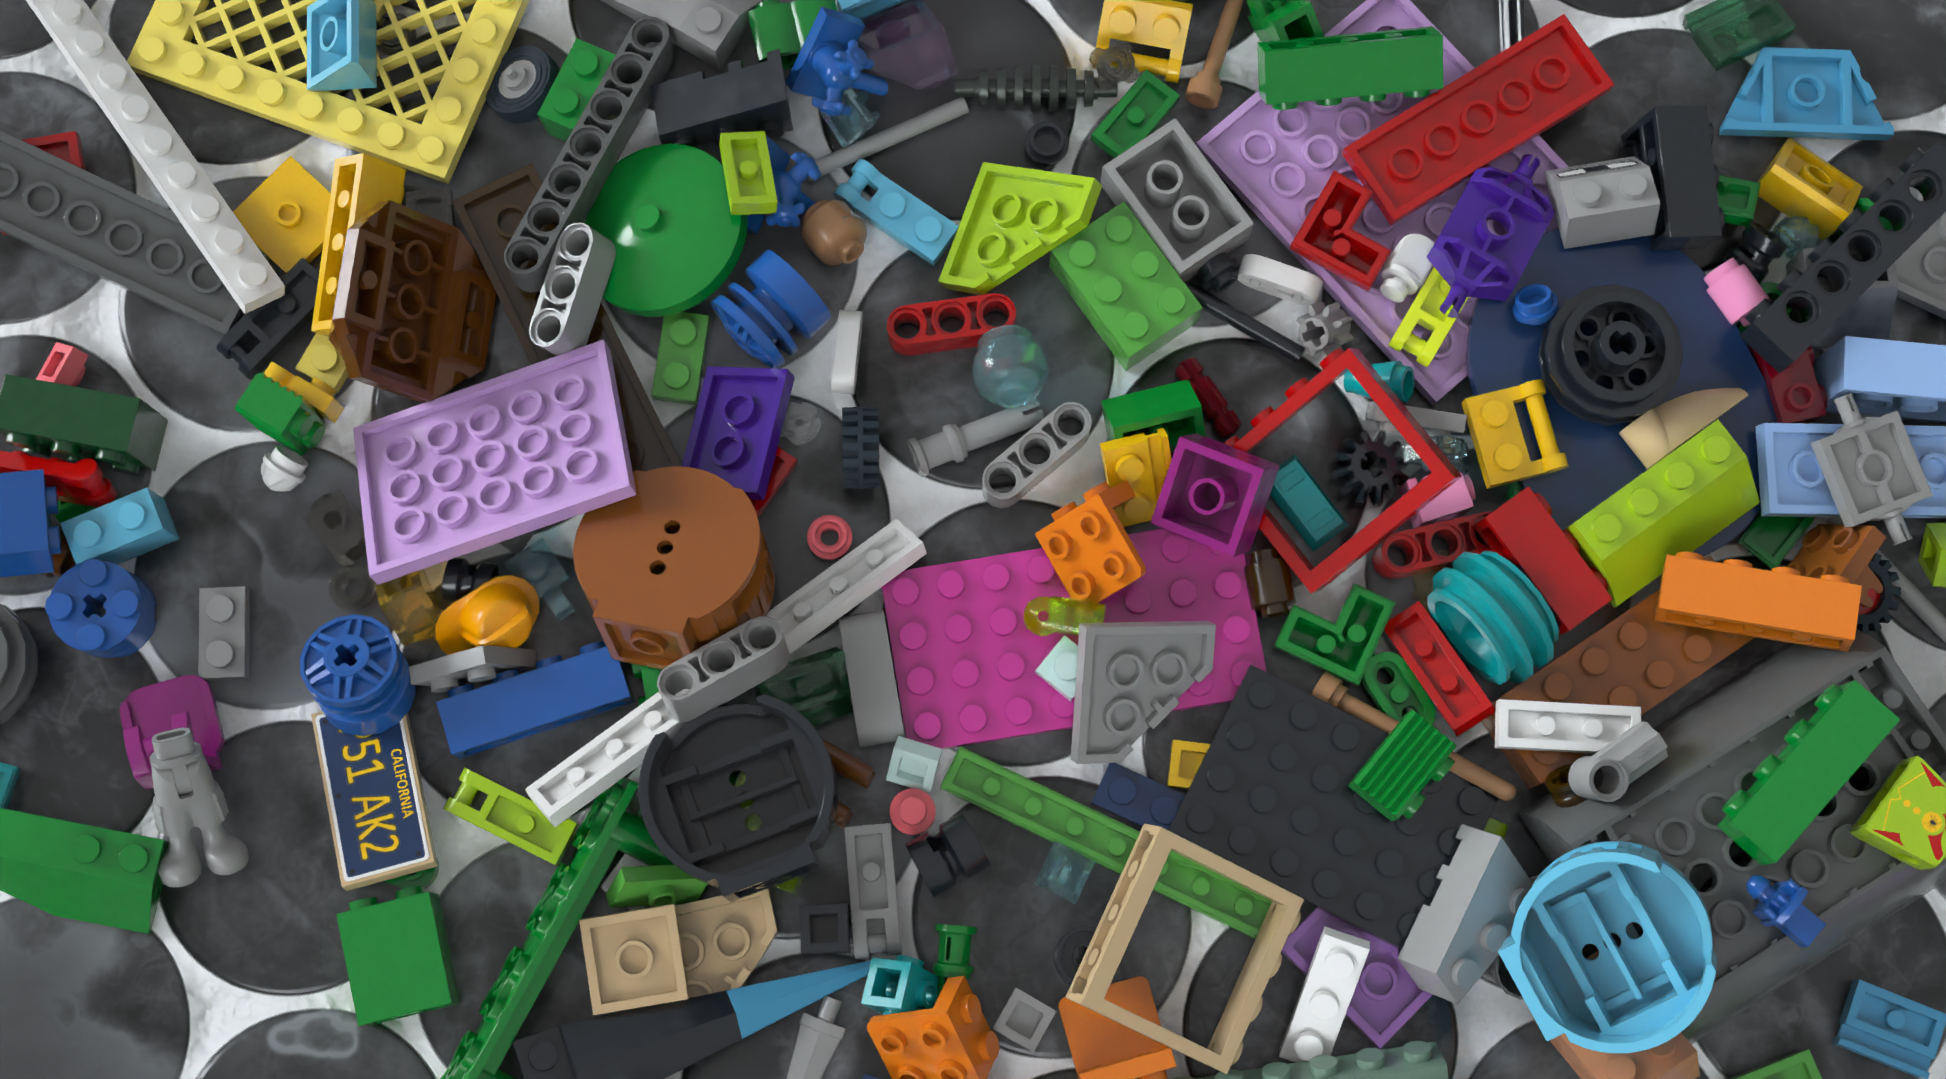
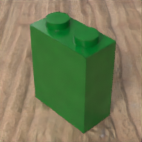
M423 886L409 887L396 891V900L378 904L377 897L364 898L350 902V911L336 914L358 1026H371L460 1004L439 895L437 893L424 892Z

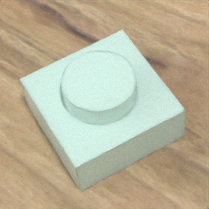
M1064 635L1035 670V673L1071 702L1075 697L1078 645Z
M898 736L886 780L910 788L920 789L930 794L943 749Z

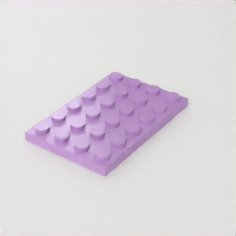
M604 339L353 428L369 576L377 585L637 495L611 351Z

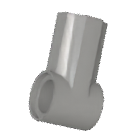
M1639 722L1593 756H1584L1577 759L1569 770L1568 782L1575 794L1582 798L1613 802L1620 799L1626 793L1629 784L1668 757V746L1660 733L1655 731L1648 722ZM1600 768L1603 773V782L1596 789L1593 777Z

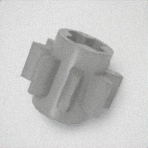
M1318 301L1308 306L1309 313L1296 319L1300 324L1297 340L1310 349L1311 356L1323 351L1328 356L1334 350L1340 348L1341 345L1352 341L1354 338L1349 333L1351 328L1350 322L1353 318L1340 309L1339 302L1325 307L1322 301Z

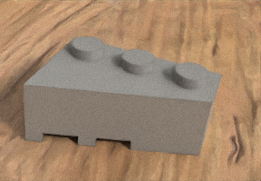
M1463 824L1456 835V838L1461 840L1450 865L1442 864L1436 877L1442 881L1430 907L1423 904L1398 956V960L1419 989L1455 1004L1461 1002L1499 955V949L1505 939L1511 935L1518 908L1533 884L1501 836Z

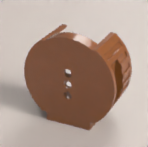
M671 466L656 468L646 472L634 471L633 477L637 495L586 512L579 524L573 549L575 571L594 612L592 617L613 660L664 669L673 662L745 622L759 616H767L774 596L775 572L755 508L742 489L734 488L715 474L691 467ZM672 545L673 549L670 553H663L661 547ZM655 566L666 567L665 571L659 575L651 573Z

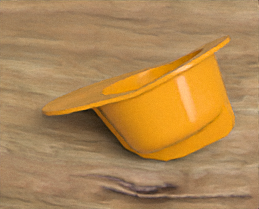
M513 575L496 576L483 583L475 590L453 602L441 613L435 625V638L440 649L447 655H451L481 645L511 647L514 649L521 646L529 637L539 614V597L536 590L524 578Z

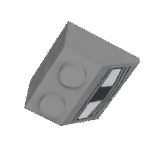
M1636 157L1545 171V180L1564 249L1654 235L1660 209V200L1650 167Z

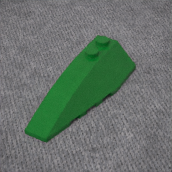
M0 808V891L54 916L150 934L163 885L158 874V868L164 853L169 848L170 841Z

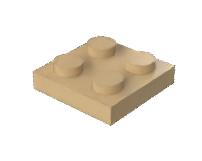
M674 903L581 918L579 920L593 1015L688 999Z

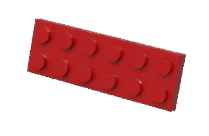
M1563 14L1443 87V89L1438 90L1344 148L1342 155L1363 186L1373 191L1372 199L1392 226L1470 178L1476 169L1488 167L1610 92L1615 84L1566 15Z

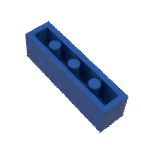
M599 641L581 647L579 649L580 655L563 660L561 655L548 657L536 662L535 670L520 675L518 670H509L496 674V678L491 679L492 684L477 689L474 688L473 684H467L447 691L448 698L437 701L436 704L451 755L463 759L636 702L624 662L613 660L605 642Z

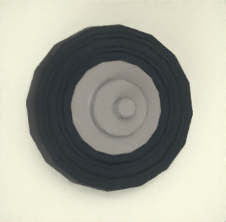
M526 45L513 48L504 54L485 97L488 105L502 119L508 122L522 124L534 121L539 118L537 114L560 71L558 64L538 47Z

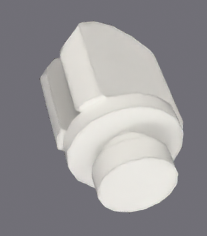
M1409 234L1402 238L1395 246L1382 268L1381 275L1384 281L1380 286V291L1386 298L1394 302H1402L1407 295L1415 294L1423 286L1434 267L1426 257L1434 245V242L1428 237L1421 234Z

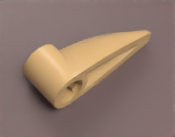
M1717 388L1688 393L1650 409L1624 428L1619 435L1645 468L1649 469L1745 399L1749 394L1741 388Z

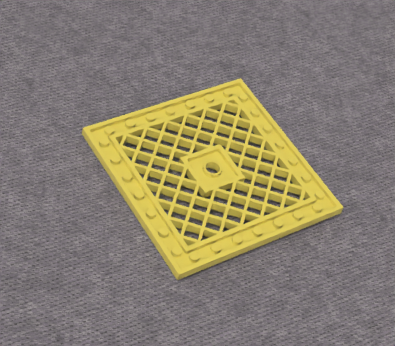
M155 0L127 62L134 72L449 184L485 103L487 91L504 54L508 51L530 0H446L430 8H427L424 0H416L421 12L400 21L394 7L410 0H373L376 4V24H382L386 13H388L392 22L391 25L376 31L377 76H381L386 89L367 98H364L361 89H352L357 101L337 95L345 90L314 92L307 90L306 83L298 81V79L307 76V30H302L298 18L306 15L307 7L317 0H302L293 5L290 0H281L284 9L263 17L258 4L267 0H231L226 3L223 0H214L216 7L207 11L205 10L210 0ZM475 4L468 21H466L462 9ZM251 8L256 21L235 29L230 16ZM455 12L461 26L439 35L433 21ZM222 20L227 33L206 41L202 28ZM290 22L295 35L274 43L269 30ZM427 25L432 38L410 47L405 33ZM261 34L266 47L246 56L241 42ZM193 36H195L198 45L191 43ZM398 37L403 51L382 59L377 45ZM458 42L451 59H449L445 47ZM233 46L238 59L219 52ZM301 48L306 61L285 70L280 56ZM438 51L443 65L421 73L416 60ZM272 60L277 73L258 66ZM409 63L415 77L393 86L388 72ZM440 81L432 99L427 86ZM421 90L426 104L404 113L399 98ZM392 102L397 116L376 108Z

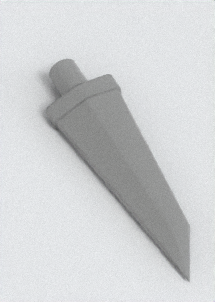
M827 995L823 998L817 1016L806 1012L802 1013L786 1079H822L847 1028L834 1023L842 1003L841 1000Z

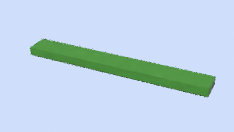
M961 746L940 786L941 790L1119 875H1121L1140 834V831ZM1170 851L1153 888V891L1253 939H1256L1272 903L1271 900L1173 851Z

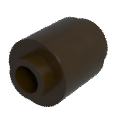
M1275 548L1260 550L1246 555L1247 566L1243 569L1251 610L1261 612L1262 618H1274L1288 614V606L1296 603L1290 566Z

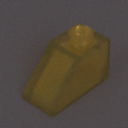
M424 569L378 585L374 581L379 606L404 647L415 641L426 640L435 634V625L442 611Z

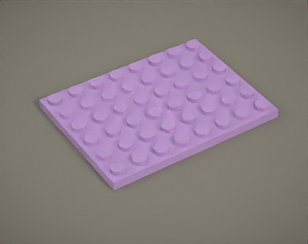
M1366 0L1324 36L1433 26L1436 30L1438 29L1410 0ZM1443 35V87L1473 70L1474 67ZM1440 89L1430 90V95H1432ZM1258 90L1197 141L1196 146L1218 175L1306 270L1323 281V288L1336 302L1340 303L1344 311L1353 318L1356 324L1391 361H1401L1404 366L1412 367L1414 371V386L1434 406L1468 377L1466 364L1468 324L1477 298L1468 297L1428 367H1425L1416 362L1417 357L1404 349L1398 352L1388 346L1420 290L1413 295H1407L1402 302H1394L1386 298L1380 291V286L1384 281L1381 275L1382 270L1369 292H1366L1290 249L1292 241L1334 170L1363 186L1343 157L1342 152L1344 148L1428 96L1411 98L1403 96V92L1386 94V99L1382 101H1361L1358 96L1342 98V103L1338 105L1321 106L1317 105L1315 101L1298 102V107L1294 109L1276 110L1272 108V105L1264 103L1259 96ZM1539 135L1488 166L1512 174L1513 171H1516L1524 154L1533 155L1528 166L1537 157L1540 160V166L1531 179L1533 181L1532 185L1546 195L1550 202L1551 198L1545 180V171L1569 167ZM1470 178L1392 226L1371 197L1354 225L1353 230L1392 251L1398 242L1409 234L1424 235L1435 244ZM1555 214L1544 233L1558 228ZM1496 220L1485 221L1486 227L1492 234L1497 236L1506 235L1505 228L1500 222ZM1416 324L1411 333L1427 341L1432 331Z

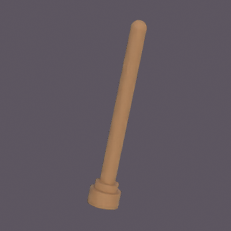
M1226 0L1203 69L1189 80L1184 97L1190 104L1203 109H1215L1218 107L1223 92L1219 74L1244 0Z
M1327 671L1322 675L1311 695L1388 734L1399 723V721L1348 694L1349 688L1342 685V679ZM1453 751L1449 755L1455 761L1449 770L1452 773L1503 801H1511L1515 798L1516 788L1511 783Z

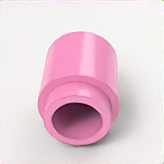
M1734 258L1724 262L1703 278L1709 286L1706 290L1731 325L1739 321L1744 327L1750 325L1751 323L1745 317L1764 298L1770 299L1745 264L1739 265Z

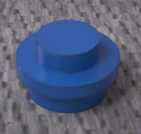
M1532 284L1523 287L1516 293L1512 310L1517 321L1524 324L1541 325L1558 312L1559 302L1557 296L1551 292L1548 286Z

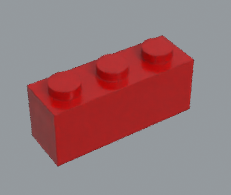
M1528 486L1474 524L1473 527L1492 552H1496L1514 564L1541 593L1553 612L1560 636L1612 600V597L1606 591L1608 590V584L1602 574L1593 567L1589 568L1580 556V547L1576 539L1568 531L1561 530L1551 517L1552 509L1546 499L1539 493H1533Z

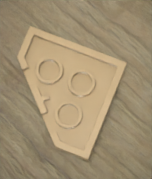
M770 889L734 902H730L723 896H717L675 906L688 998L740 988L745 985L778 933Z

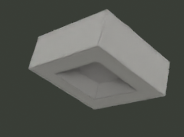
M1015 987L992 1029L1034 1053L1056 1010Z

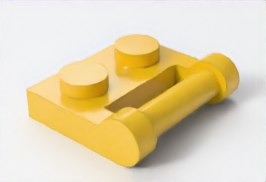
M1104 0L1092 68L1105 70V67L1109 66L1141 73L1148 70L1153 75L1165 77L1166 82L1178 84L1193 4L1172 0ZM1117 39L1171 49L1169 59L1109 49L1110 40Z
M1543 379L1532 380L1518 386L1465 398L1461 402L1464 414L1467 415L1466 421L1487 489L1557 472L1569 467L1565 453H1560L1545 405L1543 395L1547 392ZM1525 401L1542 459L1530 460L1514 403Z

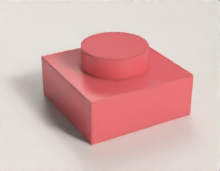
M56 342L36 380L76 387L85 374L86 368L84 363L89 355L73 346Z

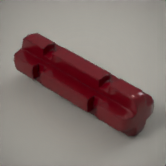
M1195 357L1185 359L1176 367L1175 374L1180 381L1189 380L1202 406V412L1208 420L1213 419L1214 424L1212 426L1221 438L1231 436L1239 430L1242 425L1241 420L1233 409L1230 411L1227 409L1229 403L1209 375L1204 376L1202 374L1204 368Z

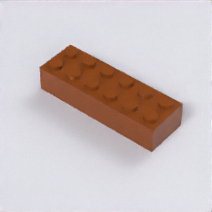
M1711 555L1704 558L1705 561L1715 562ZM1658 589L1491 703L1494 708L1496 701L1499 699L1641 707V715H1643L1755 637L1655 621L1659 595ZM1493 713L1481 722L1495 741V713ZM1501 749L1528 789L1542 784L1554 770L1571 764L1586 754Z

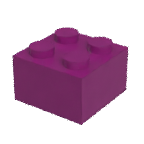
M1198 433L1180 436L1150 523L1233 557L1251 550L1280 465Z

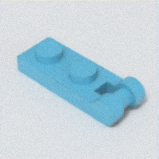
M858 159L851 169L853 175L846 184L841 183L833 193L834 197L846 203L857 215L935 266L954 240L959 226L888 179L869 162ZM866 185L877 191L870 201H867L860 195Z

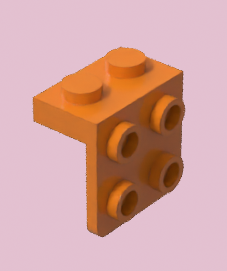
M1107 481L1095 486L1083 494L1086 502L1077 506L1074 501L1051 514L1054 522L1035 533L1060 580L1079 610H1086L1141 578L1146 573L1144 562L1114 512L1115 509L1136 497L1128 481L1112 488L1109 487Z
M965 976L947 978L934 1007L931 1009L873 1016L867 1024V1031L892 1079H987L1000 1050L998 1038L991 1031L981 1011L980 1001L973 994Z
M1137 976L1110 984L1104 997L1105 1000L1161 1026L1150 985L1145 977ZM1065 997L1059 1001L1058 1009L1078 1079H1168L1166 1070L1177 1067L1171 1048Z

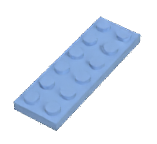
M1762 423L1756 426L1761 516L1840 517L1810 443L1833 435L1844 424ZM1904 425L1933 496L1913 503L1905 512H1902L1903 518H1946V426Z

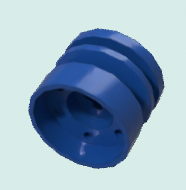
M765 250L745 269V274L754 288L752 292L735 282H731L727 286V290L737 305L723 295H718L710 303L721 319L727 333L745 352L754 358L756 357L769 368L779 369L785 364V361L776 346L789 355H794L798 351L797 345L788 331L793 329L806 338H812L831 319V313L815 290L796 270L774 252Z
M357 614L336 617L320 626L306 641L300 656V675L329 722L342 732L357 736L379 734L398 724L411 709L416 695V685H411L408 668L410 666L388 627L375 618Z

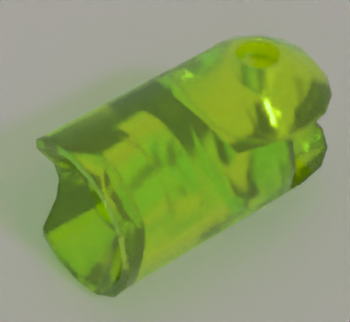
M1058 596L1037 597L1026 605L1024 622L1032 633L1039 636H1048L1054 632L1079 636L1080 623L1104 622L1106 604ZM1039 612H1047L1049 618L1046 621H1040L1037 617Z

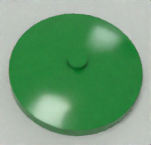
M661 144L638 150L616 163L583 222L610 239L615 245V261L603 298L624 312L637 316L660 317L680 313L692 308L708 298L724 283L733 271L742 253L747 234L748 215H731L723 165L705 151L688 145Z

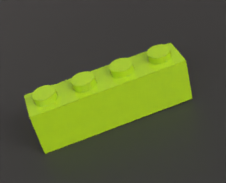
M1717 419L1565 530L1576 539L1580 547L1579 554L1589 568H1595L1605 578L1608 584V590L1606 591L1612 597L1610 603L1615 608L1662 574L1667 554L1675 556L1677 552H1693L1759 504L1760 501L1746 454L1719 419Z

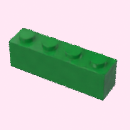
M1433 26L1257 43L1259 96L1266 105H1272V108L1276 110L1294 109L1298 107V102L1315 101L1317 105L1321 106L1338 105L1342 103V98L1358 96L1361 101H1382L1386 99V94L1403 92L1405 97L1418 98L1430 95V90L1443 89V35Z
M1856 680L1839 687L1835 683L1830 685L1815 701L1814 705L1819 710L1808 722L1804 718L1801 719L1785 735L1783 740L1788 745L1778 757L1774 754L1769 755L1755 769L1753 776L1757 778V781L1747 792L1740 789L1723 806L1722 811L1726 816L1717 827L1761 866L1777 863L1901 720Z

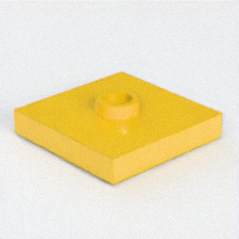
M290 156L233 213L256 246L282 271L287 273L302 257L310 264L322 252L330 192Z

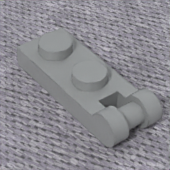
M891 823L844 827L855 959L869 958V953L887 951L888 956L902 955ZM884 919L885 933L868 934L866 920Z

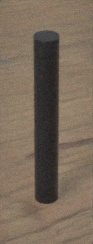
M1191 282L1188 283L1187 287L1204 311L1291 361L1298 362L1305 347L1211 293L1204 291Z

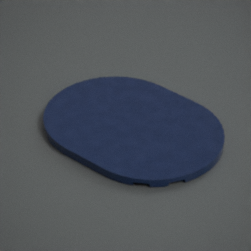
M1559 228L1543 234L1518 283L1507 300L1499 301L1477 298L1468 324L1466 364L1474 396L1542 379L1538 351L1542 332L1551 319L1541 325H1530L1517 321L1514 317L1512 306L1515 302V295L1520 289L1532 284L1546 285L1557 296L1559 308H1561L1567 300L1589 287L1617 284L1641 290L1663 305L1678 327L1683 349L1679 379L1666 398L1657 406L1679 396L1707 389L1741 388L1749 394L1717 419H1719L1746 454L1759 501L1760 488L1756 426L1762 423H1778L1765 379L1745 341L1739 336L1741 334L1735 323L1732 325L1729 323L1706 291L1709 286L1703 278L1707 275L1680 250H1652L1648 236L1564 249ZM1592 323L1580 324V330L1584 335L1593 336L1595 334V327ZM1616 343L1610 347L1615 354L1623 351ZM1575 353L1580 368L1585 367V356ZM1635 370L1630 371V382L1637 386L1641 385L1643 375ZM1597 378L1596 384L1611 389L1610 382L1607 379ZM1545 386L1547 392L1543 395L1559 451L1560 453H1565L1569 467L1557 472L1518 481L1521 491L1529 486L1533 493L1542 495L1552 509L1551 517L1561 530H1565L1648 469L1645 468L1619 435L1632 422L1605 426L1580 420L1558 405ZM1525 401L1514 403L1530 460L1542 459ZM1761 503L1757 504L1693 552L1705 557L1725 546L1751 523L1760 511Z

